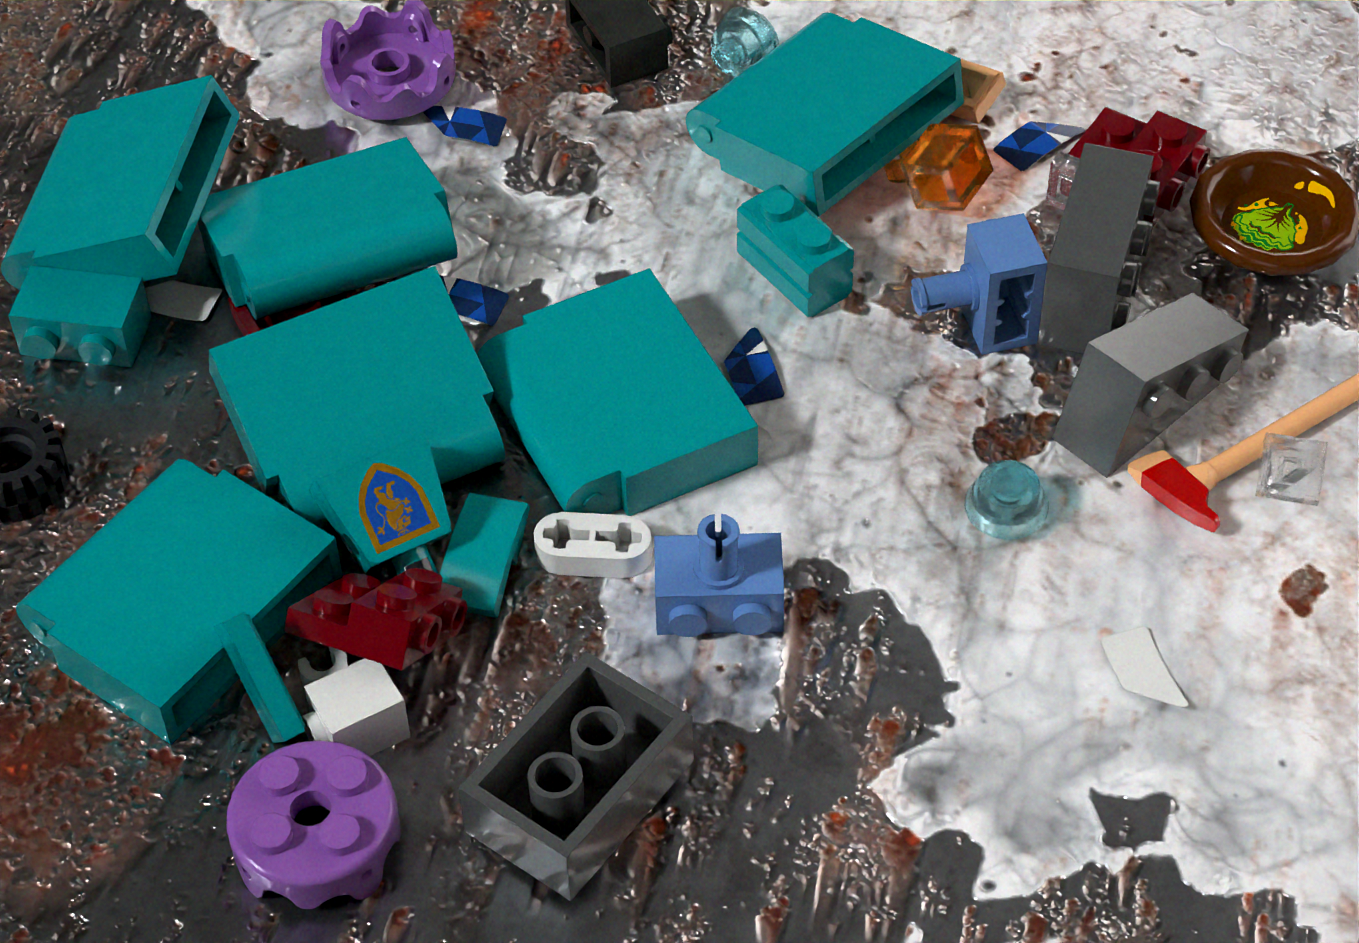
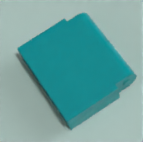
M826 12L691 109L686 115L687 130L694 143L703 152L720 160L722 171L763 191L776 184L783 185L815 215L820 217L964 104L961 58L861 17L857 21L852 22L836 14Z
M209 75L103 101L99 109L76 114L67 120L1 263L2 275L8 283L20 290L30 265L142 277L143 281L177 274L240 118L239 112L213 76Z
M407 137L210 194L198 220L204 248L234 306L238 307L247 304L255 320L450 261L458 256L445 190Z
M435 266L209 349V372L263 494L268 497L277 494L283 506L324 531L333 527L310 493L309 489L314 481L425 433L429 440L441 485L505 460L503 441L489 410L494 390Z
M650 268L522 316V326L492 337L477 353L494 390L493 396L564 512L610 514L623 509L626 515L632 516L758 465L757 423Z
M177 459L16 605V612L27 630L39 642L53 651L60 671L172 745L240 678L214 626L245 612L246 615H250L268 650L286 633L284 628L288 607L343 577L334 536L224 469L214 477L188 460Z

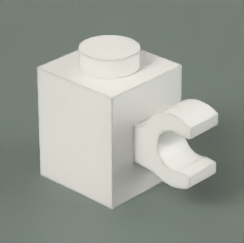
M329 647L333 666L326 671L312 669L305 657L298 660L300 677L309 708V713L301 717L306 725L304 729L310 741L323 740L343 743L361 750L370 757L411 737L404 699L382 664L364 658L349 665L346 652Z

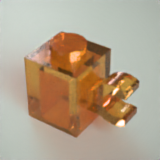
M930 124L917 142L915 141L899 154L900 159H892L883 166L890 182L907 183L916 209L964 211L993 172V167L978 125Z

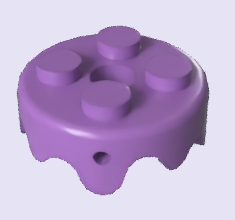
M407 0L402 10L398 12H386L373 5L366 6L361 10L358 20L350 28L345 30L342 23L330 18L325 22L322 30L320 65L325 90L334 103L356 116L367 120H394L413 116L437 104L449 92L454 82L456 63L451 31L449 29L440 31L436 27L428 7L421 0ZM385 67H395L397 69L392 72L379 71Z
M323 740L298 742L279 748L261 758L242 776L232 792L227 808L226 831L234 860L248 890L257 898H262L268 890L274 891L290 899L297 907L307 910L314 909L323 902L340 895H351L358 900L371 896L378 889L382 880L383 866L389 850L395 842L400 841L401 837L398 805L389 777L379 764L357 748L339 742ZM309 806H322L330 811L328 817L323 822L314 826H303L294 821L296 815Z

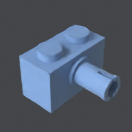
M1024 213L967 224L964 264L961 265L960 271L911 280V296L917 314L924 316L927 313L961 307L981 355L1037 344L1047 261Z
M715 514L703 518L699 523L697 535L654 536L657 635L694 637L700 634L717 633L759 635L765 632H784V577L781 533L740 534L738 523L734 518L726 514H721V531L716 532Z

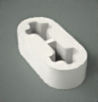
M558 512L542 518L537 523L533 532L536 561L541 568L557 575L631 578L643 573L649 567L652 560L650 529L645 522L633 516ZM559 539H570L566 543V548H554L557 546ZM620 542H631L628 551L619 552L616 550H618Z

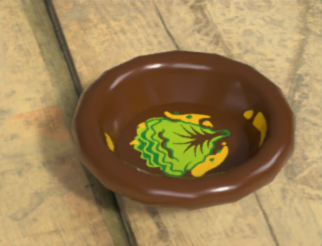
M1249 149L1221 158L1199 176L1189 200L1193 227L1211 251L1239 268L1269 276L1305 275L1329 267L1354 247L1359 234L1358 197L1342 176L1313 157L1283 149Z

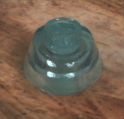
M734 7L726 12L711 37V57L719 70L736 77L779 46V39L772 24L760 12L745 7Z
M1001 460L988 465L970 485L965 495L964 508L969 521L979 531L996 539L1015 540L1027 537L1043 526L1049 512V501L1033 469L1018 461Z

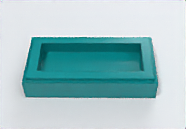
M244 612L214 626L272 742H285L304 732L306 725L250 615H246Z

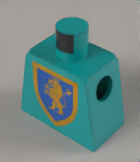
M425 433L314 481L309 489L313 499L364 573L373 571L391 562L397 575L411 568L427 569L438 573L427 546L447 537L452 532L432 450Z

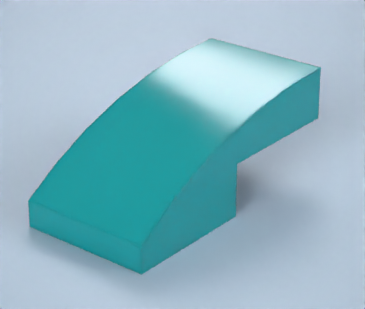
M474 493L468 494L457 519L440 571V575L443 577L442 582L463 588L461 599L467 602V612L498 618L511 564L517 565L530 511L529 503Z

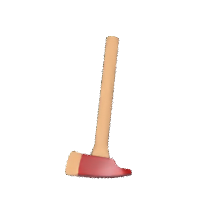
M1359 373L1206 462L1203 461L1184 468L1169 453L1161 450L1130 462L1127 467L1128 473L1145 491L1175 514L1198 527L1215 532L1220 526V518L1208 507V495L1217 486V483L1358 401Z

